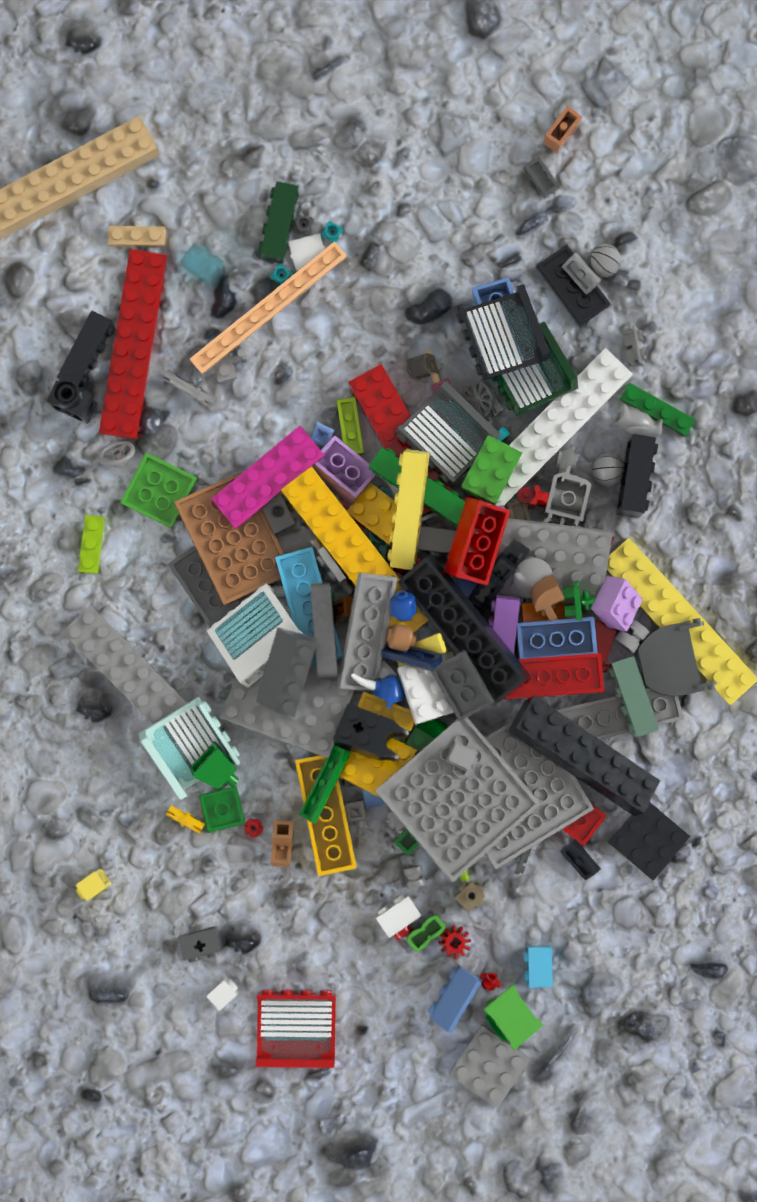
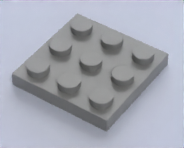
M481 1024L450 1070L449 1075L498 1109L530 1061V1058L518 1049L513 1051L508 1042H502L498 1035Z

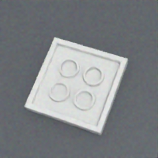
M453 651L442 654V662L440 664L454 657ZM413 665L397 668L415 725L454 713L430 670Z

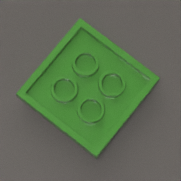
M146 452L120 503L172 529L179 516L174 501L190 495L198 478Z

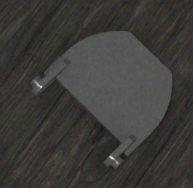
M700 618L693 619L691 624L690 621L661 627L642 642L638 648L644 682L647 687L656 692L672 696L705 691L704 687H707L708 690L715 689L716 681L700 683L689 628L704 625Z

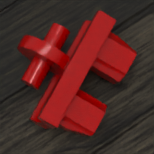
M535 485L533 489L528 487L521 488L517 493V498L521 503L528 504V509L533 510L535 506L545 508L550 493L540 491L541 486Z

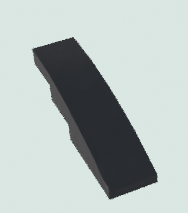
M515 538L496 559L488 585L478 583L468 596V599L480 612L501 591L505 582L517 570V566L529 554L530 549Z

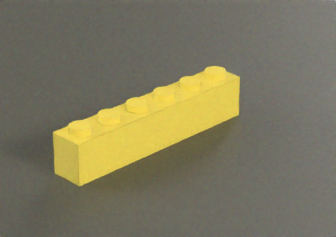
M406 449L400 455L399 465L402 466L401 473H398L397 485H400L399 492L395 494L394 501L397 504V512L394 511L392 523H395L394 531H391L390 542H393L392 550L389 549L388 552L390 567L411 570L416 566L430 452Z

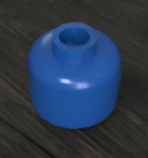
M399 591L391 597L392 616L398 621L403 622L412 619L416 614L415 597L406 591Z

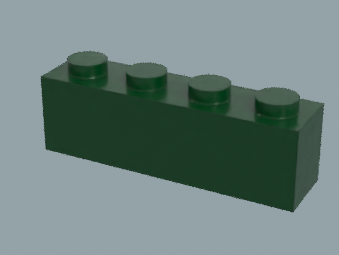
M276 181L275 187L271 188L270 198H272V203L268 205L266 211L268 222L264 223L262 234L265 236L264 240L260 241L258 252L261 253V258L264 260L284 263L299 195V186Z

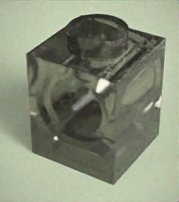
M425 353L406 360V369L410 378L419 380L438 373L433 354Z

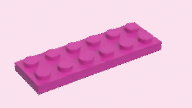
M300 425L211 499L233 527L237 529L281 492V489L316 464L325 455Z

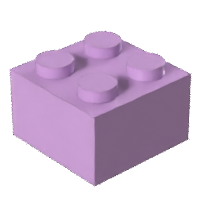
M606 576L605 582L602 584L591 609L608 628L627 632L641 605L642 597L626 579Z

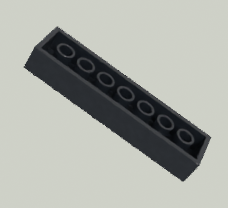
M433 555L425 557L398 581L407 593L415 597L416 605L436 630L441 633V636L456 654L466 651L496 704L531 677L449 574L444 572V568Z
M534 695L524 701L508 730L510 734L633 816L645 812L661 781Z

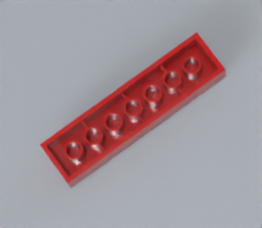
M380 364L349 381L348 387L356 398L358 405L383 449H391L396 453V457L400 459V455L406 449H411V447L398 439L396 430L411 415L383 365ZM410 427V429L427 445V443L425 442V440L422 439V438ZM428 469L429 479L433 481L436 479L442 482L434 470ZM444 484L446 490H452L451 486ZM423 505L422 517L433 512Z

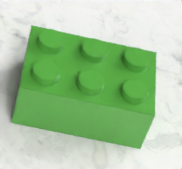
M488 435L460 490L483 502L496 505L522 452Z

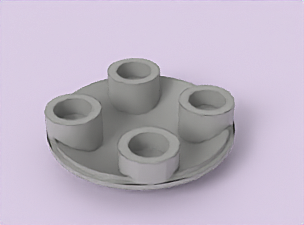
M529 556L517 566V570L514 572V582L519 590L531 595L533 586L541 579L552 575V569L544 560Z

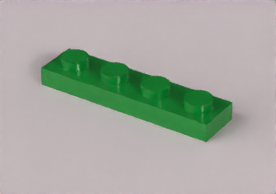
M630 382L619 399L623 403L648 414L656 421L662 419L663 425L684 437L688 434L695 421L694 418Z
M336 745L333 746L329 758H326L299 813L301 817L316 824L350 752Z

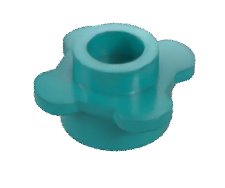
M330 221L327 222L325 231H322L321 235L324 239L327 238L332 243L334 241L337 243L339 241L338 237L343 233V228Z
M279 264L274 273H271L270 278L281 285L293 273L282 264Z

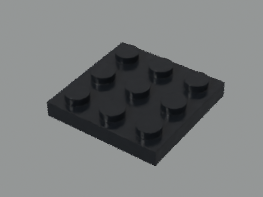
M649 802L645 812L636 816L630 815L608 843L654 881L689 839L690 835Z

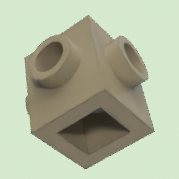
M471 880L469 882L464 881L457 888L459 892L454 897L467 912L473 907L477 909L483 904L485 895L482 892L485 889L477 881L475 883ZM474 892V896L469 898L468 894Z

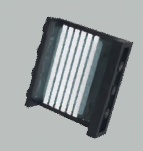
M524 284L517 286L516 293L464 309L462 304L458 305L456 318L458 323L463 325L464 330H462L464 340L469 341L470 347L468 349L470 356L475 358L477 363L475 365L476 373L478 376L481 375L483 381L549 360L550 351Z

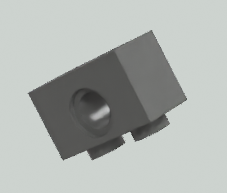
M280 493L262 507L275 536L295 527L294 521L297 520L293 510L289 511L286 506L289 503L288 500ZM278 507L284 509L283 515L279 517L273 514L274 510Z

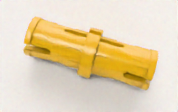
M173 805L170 806L166 813V816L179 822L180 826H186L198 834L201 833L205 826V823L192 817L189 812L185 813Z

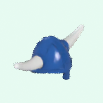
M354 673L351 674V677L359 684L373 690L374 696L388 702L387 709H391L392 703L402 701L406 696L401 681L394 674L388 675L380 681L366 680Z

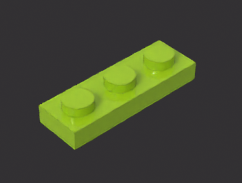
M356 398L337 400L343 442L358 455H362L364 450Z
M85 515L78 572L98 574L105 517Z

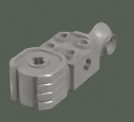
M575 447L567 448L564 451L559 450L555 467L559 468L558 474L554 475L551 479L548 492L550 494L543 515L547 516L543 521L544 523L579 527L578 524L583 522L592 484L587 479L569 474L570 471L574 472L578 459V454H574Z

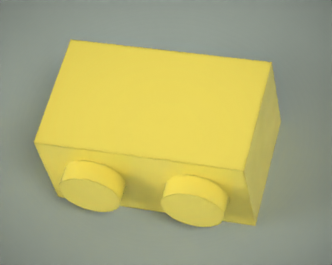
M99 869L77 883L76 887L78 889H76V892L81 899L85 898L88 901L112 884L103 870Z

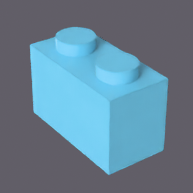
M550 945L527 946V951H523L524 963H527V970H524V982H527L529 988L553 987L552 947Z

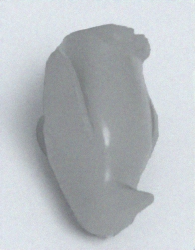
M623 404L618 410L612 426L623 428L629 437L633 434L658 437L663 430V420L654 421L648 414L639 409L627 407Z

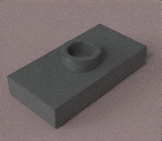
M537 157L523 167L544 199L560 189L559 184L540 157Z

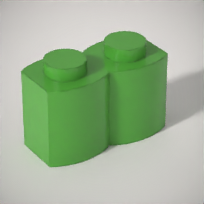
M436 913L431 914L422 922L421 926L412 929L411 933L407 935L406 940L415 952L420 951L429 944L430 939L438 937L446 926Z

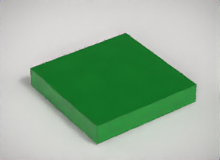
M237 786L199 795L208 833L246 824Z

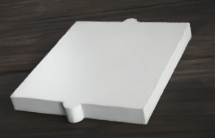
M320 233L288 241L291 251L290 258L293 259L296 272L326 249L323 246Z

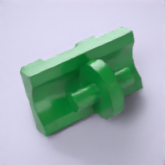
M573 581V585L562 587L564 598H574L575 603L564 604L565 617H576V621L582 620L581 604L584 605V610H589L590 604L595 602V597L589 595L588 590H583V596H580L579 582Z

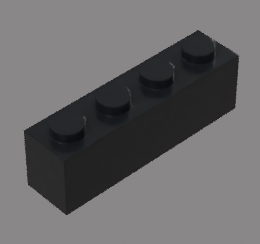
M91 310L57 375L58 380L70 379L79 388H84L89 381L88 375L91 370L93 371L96 368L97 358L99 354L104 352L107 338L111 337L114 333L115 327L111 319Z

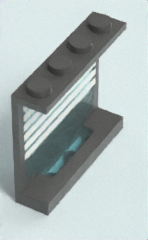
M447 381L396 430L398 439L402 443H407L411 447L410 450L430 452L428 469L434 470L438 474V478L449 486L474 463L488 435L495 439H498L501 435Z

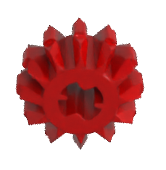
M452 925L451 932L446 927L444 930L447 935L442 933L439 935L445 940L439 941L438 944L441 946L446 945L441 949V952L444 953L449 950L447 952L448 958L451 957L453 952L455 959H458V952L464 957L466 954L463 949L470 950V947L465 945V943H471L472 940L470 938L464 939L469 935V932L466 931L461 934L463 931L462 926L456 931L455 925ZM453 937H457V940L460 939L456 947L450 944V941H453Z

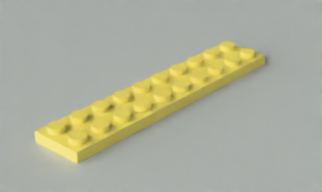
M630 538L609 555L607 572L612 577L623 578L629 582L642 597L640 608L658 628L690 621L691 624L693 619L697 618L704 622L702 626L689 628L697 669L707 682L716 681L715 690L728 705H732L757 682V677Z

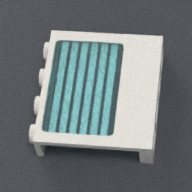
M267 583L259 587L254 594L244 599L239 606L229 611L224 618L214 623L207 630L238 681L247 688L264 674L277 627L304 634L298 630L275 596L276 591Z

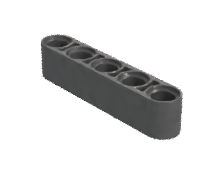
M311 584L314 637L317 643L315 650L318 678L338 677L331 584Z

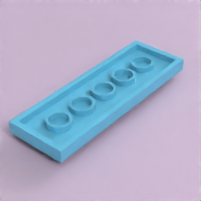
M309 547L277 556L275 559L292 620L298 630L305 635L314 637L311 584L322 583L313 548ZM334 626L337 659L343 657ZM316 650L314 651L310 667L317 665Z

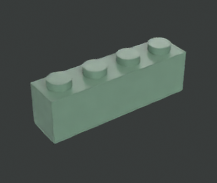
M634 656L609 664L608 673L611 680H615L616 687H614L617 698H621L623 703L620 707L623 715L628 718L627 728L630 735L633 734L634 737H640L659 730Z

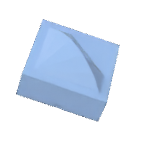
M317 422L311 439L316 444L325 447L331 440L335 430Z

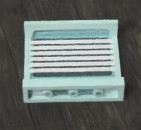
M199 697L138 733L141 743L180 800L187 797L185 789L200 781L192 776L190 767L214 741L237 765L241 764L238 756H240L239 751L235 745L231 747L229 744L231 739L226 731L221 732L219 720L216 716L212 717L209 712L212 710L206 701L202 702Z

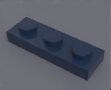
M387 645L381 650L383 658L433 671L442 662V654L410 646L407 651L403 652L391 649Z

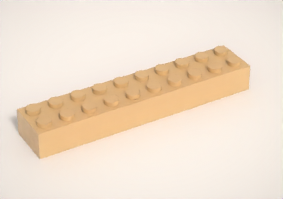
M140 115L1 188L0 240L160 156L159 150Z

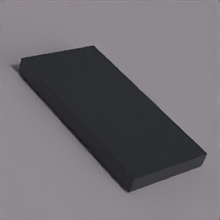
M565 245L539 263L536 268L578 326L581 327L610 307L611 304L598 286L586 295L562 268L566 261L574 254L570 247Z

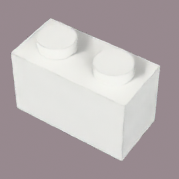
M403 894L393 900L395 904L388 908L386 905L377 911L379 915L376 916V919L389 938L421 917V913L408 895L405 897Z

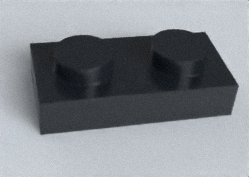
M576 839L564 846L560 851L585 881L601 869Z

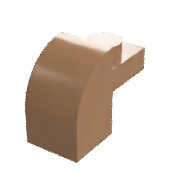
M554 574L538 581L531 590V599L536 612L541 611L543 616L547 615L550 622L557 619L552 605L565 598Z
M274 820L271 866L290 867L293 847V821Z

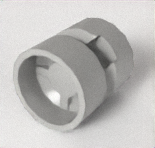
M633 619L628 631H619L614 641L629 653L634 654L640 647L639 642L644 641L650 632Z

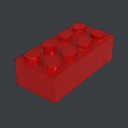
M467 497L444 572L459 578L488 585L511 510Z

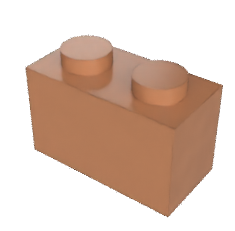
M567 106L546 133L543 144L558 154L579 127L582 116Z

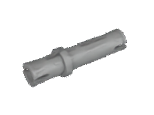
M167 370L163 375V381L192 397V400H198L209 408L215 405L216 402L214 401H217V398L203 391L202 387L191 384L170 370Z

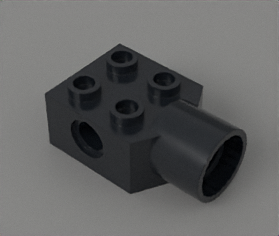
M70 379L56 381L46 401L53 409L88 424L97 405L89 391L79 388Z

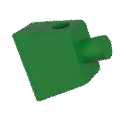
M215 741L190 767L194 778L216 789L221 788L225 782L234 787L239 780L234 775L237 769L233 760Z

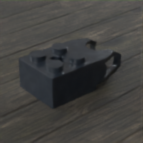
M347 703L333 741L336 746L368 758H374L379 761L399 762V755L393 753L386 746L387 742L393 737L408 738L410 732L400 727L392 719ZM362 728L363 732L359 731V733H356L357 729Z

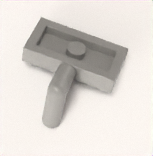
M243 349L238 350V355L230 356V353L214 365L219 384L237 379L233 364L246 359Z

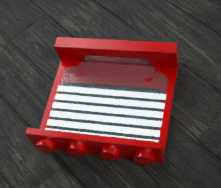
M262 989L261 992L257 993L256 1067L335 1068L336 993H332V990H320V993H312V990L309 989L300 990V993H293L291 989H282L281 993H275L273 989Z

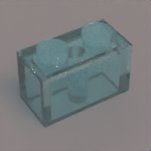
M193 243L180 263L183 268L213 288L226 270L223 264L224 261L216 255L212 257L208 254L209 251L202 245L197 246Z

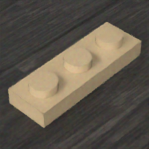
M109 226L108 245L120 247H166V228L162 226Z

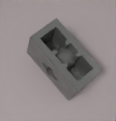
M218 926L178 937L183 961L188 960L189 963L200 960V956L207 955L208 958L217 956L219 951L223 949ZM199 940L201 943H205L203 950L200 947H196Z

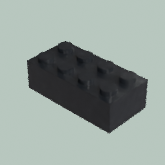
M633 434L628 439L624 460L625 475L621 480L616 515L639 518L645 511H648L649 500L646 499L648 492H651L652 481L649 480L651 473L653 474L655 469V462L652 461L658 450V443H655L656 437Z

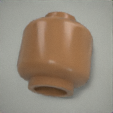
M401 624L389 627L386 635V642H388L389 647L403 652L407 651L410 646L413 647L416 640L412 628Z

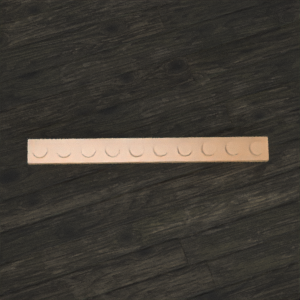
M334 241L192 356L190 362L203 375L346 259L347 255Z

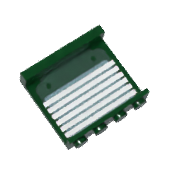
M545 321L539 325L550 351L549 360L491 378L493 382L496 381L498 383L497 388L500 395L505 396L506 406L509 411L512 410L515 416L578 389V378ZM484 348L493 371L494 368L489 357L488 351L486 348ZM482 357L485 368H487L484 358Z

